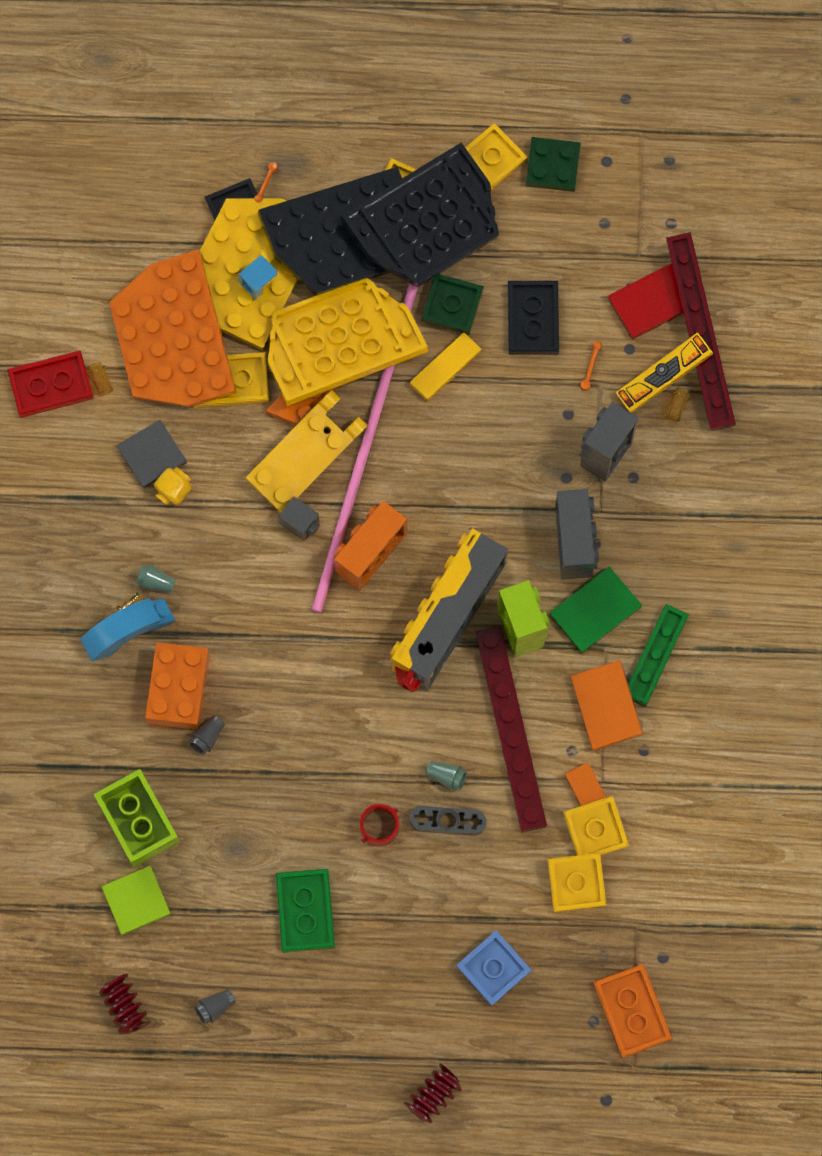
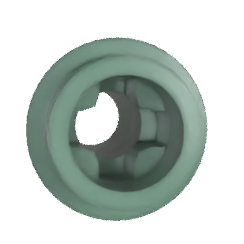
M143 564L136 583L142 585L141 588L171 593L176 579L151 564L149 566Z
M431 761L426 775L452 791L454 789L460 791L465 783L467 771L463 770L462 766Z

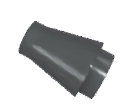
M213 715L210 720L190 735L189 745L202 755H205L206 752H211L222 728L225 726L224 722Z
M227 989L221 993L199 1000V1003L194 1008L204 1024L213 1023L231 1005L235 1004L236 1000L231 991Z

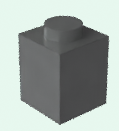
M295 497L291 499L278 516L279 523L302 540H305L308 535L312 537L320 526L318 523L319 514Z

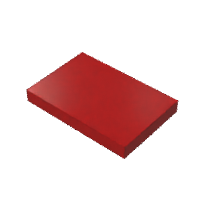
M672 263L608 295L609 302L632 340L683 314Z
M81 350L7 369L20 418L94 399Z

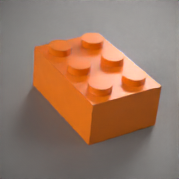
M384 501L379 506L374 505L366 515L368 519L362 526L358 524L350 534V541L346 545L341 544L334 553L335 573L358 591L364 587L407 535V518Z
M156 642L145 716L148 725L195 731L200 728L210 659L208 648Z

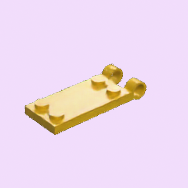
M332 389L245 477L280 514L293 497L298 498L368 426L358 416L342 431L325 415L341 399ZM325 427H328L330 429L329 434L324 433L323 430Z

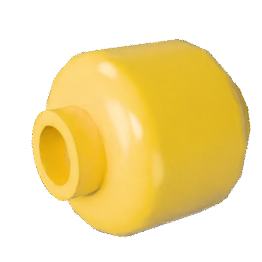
M178 467L174 469L166 468L154 483V487L158 491L155 496L166 505L169 502L179 505L192 490V485L189 483L192 479Z

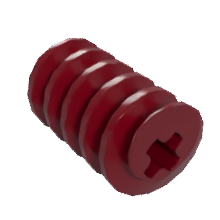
M127 973L107 982L99 992L101 997L108 996L104 1004L112 1006L109 1014L111 1016L118 1015L113 1022L115 1025H122L118 1030L120 1035L136 1032L151 1022L142 1021L147 1015L146 1011H137L142 1002L133 1003L132 1001L138 995L137 992L128 993L133 984L123 983L128 977Z
M441 1063L439 1066L442 1073L436 1070L432 1072L435 1081L426 1078L424 1082L427 1089L421 1086L417 1088L420 1097L414 1094L410 1095L413 1105L404 1102V1105L421 1121L430 1124L433 1122L429 1115L430 1113L440 1115L437 1105L446 1108L447 1104L444 1098L448 1097L452 1100L455 1098L451 1090L462 1091L458 1078Z

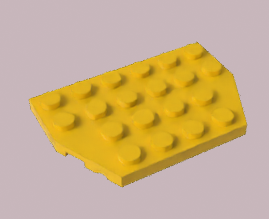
M254 198L226 199L200 252L221 332L263 351L272 329V312L285 307L298 279L293 276L294 273L283 263L281 264L275 259L259 219L258 210L285 202L286 200L282 198H263L258 203ZM262 255L277 270V276L263 287V294L255 300L238 282L239 273Z
M368 278L272 312L268 366L287 406L428 352V346L409 308L405 304L395 301L389 296L388 292L376 287L375 283Z

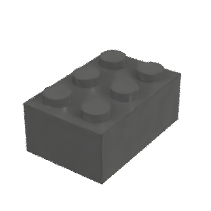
M611 402L608 408L603 407L596 418L597 423L594 429L588 428L582 438L584 442L581 445L582 451L579 454L582 457L580 466L605 482L633 443L638 417L614 402Z
M588 489L557 491L555 514L561 580L591 578L593 570L597 569V562H599L598 546L593 547L595 537H597L596 522H591L593 520L594 498L589 497Z

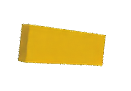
M463 332L410 381V386L428 402L475 359L482 349Z

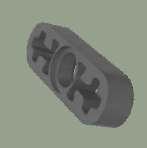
M418 806L410 814V823L419 832L477 836L485 830L486 818L478 810ZM422 812L425 813L426 818H433V813H438L436 817L437 827H432L433 821H425L424 825H419L418 820H414V818L419 817ZM445 814H451L455 817L456 823L453 827L446 828L440 822L441 817ZM459 815H464L463 821H471L472 817L475 816L479 822H482V825H477L476 829H471V824L463 823V829H458L460 825Z

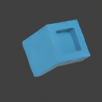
M260 255L239 273L238 282L256 300L263 294V287L277 276V270Z

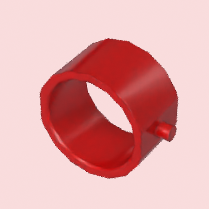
M375 804L366 808L360 818V830L363 837L361 841L363 843L367 841L370 845L378 847L386 846L393 842L399 831L397 808L394 807L392 809L384 804ZM373 812H386L395 821L394 831L385 839H374L367 835L364 830V821Z

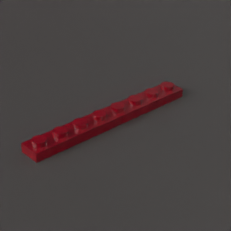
M691 232L666 237L688 336L691 338L698 332L713 352V355L696 366L710 430L714 431L736 426Z
M501 626L475 631L521 833L547 828Z

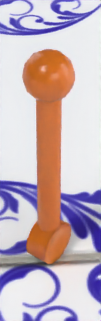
M275 162L268 164L267 176L258 195L254 197L258 203L263 200V194L272 174L278 171V166Z
M595 341L592 344L593 353L585 380L580 384L583 391L590 389L589 380L598 351L602 348V343L599 341Z

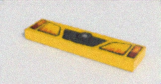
M697 332L618 390L616 394L628 411L633 413L713 355V352Z

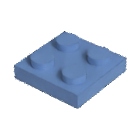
M497 930L456 965L491 1007L532 971Z

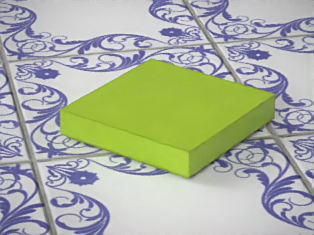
M151 866L101 886L122 936L171 915Z

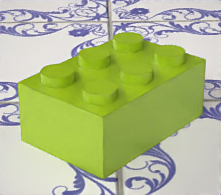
M529 580L501 589L498 595L497 612L515 657L543 648L545 639L548 638L546 632L549 631V619L545 610L540 611L539 601L541 600L536 586L531 587Z
M141 769L94 794L133 868L180 843Z

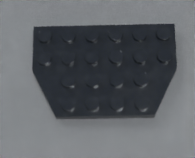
M462 142L346 212L340 218L368 260L417 288L495 240L499 235L498 226L495 222V209L492 205L490 182Z
M398 167L259 209L258 216L275 259L294 273L293 276L300 282L305 283L315 296L366 278L372 279L391 273L368 260L340 218L346 212L402 179Z

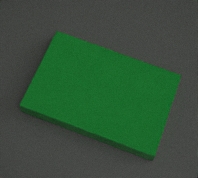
M609 566L552 610L549 616L580 653L583 654L638 611L642 604Z
M328 868L276 873L282 953L334 949L335 942Z

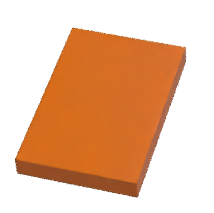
M620 660L571 676L594 751L644 735Z
M644 964L593 982L622 1058L672 1040Z

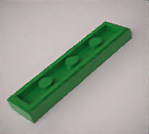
M665 604L628 683L633 702L644 707L647 706L689 617L688 613Z

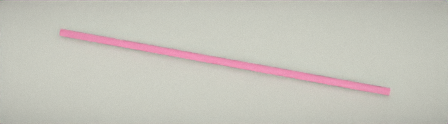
M409 283L403 304L411 312L418 288ZM395 365L383 369L368 419V426L365 429L312 606V611L321 613L335 569L334 553L343 542Z

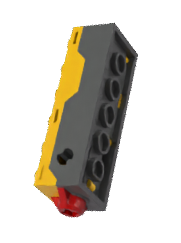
M473 528L469 535L464 533L457 545L459 549L456 556L451 555L444 566L446 570L443 577L438 576L430 589L432 593L429 599L424 598L417 609L419 614L416 620L413 621L411 619L404 630L406 635L402 643L397 641L390 653L392 655L390 660L392 662V671L396 673L397 683L410 692L417 691L419 687L426 691L430 689L507 563L508 548Z

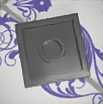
M161 420L117 445L118 450L143 489L155 483L166 468H180L187 463V460Z

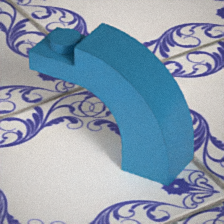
M148 598L127 606L105 618L91 628L80 640L90 659L95 661L112 656L122 645L140 634L171 625L175 618L164 598L151 601Z

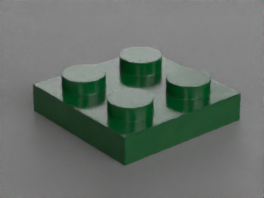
M531 137L526 186L575 192L581 142Z
M438 274L433 279L421 322L470 335L484 286Z

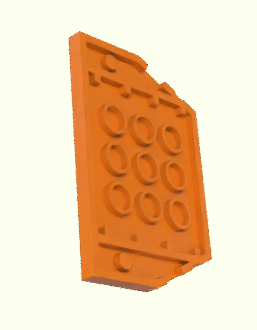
M198 249L150 264L109 302L132 396L135 399L152 400L189 408L237 393L201 252Z

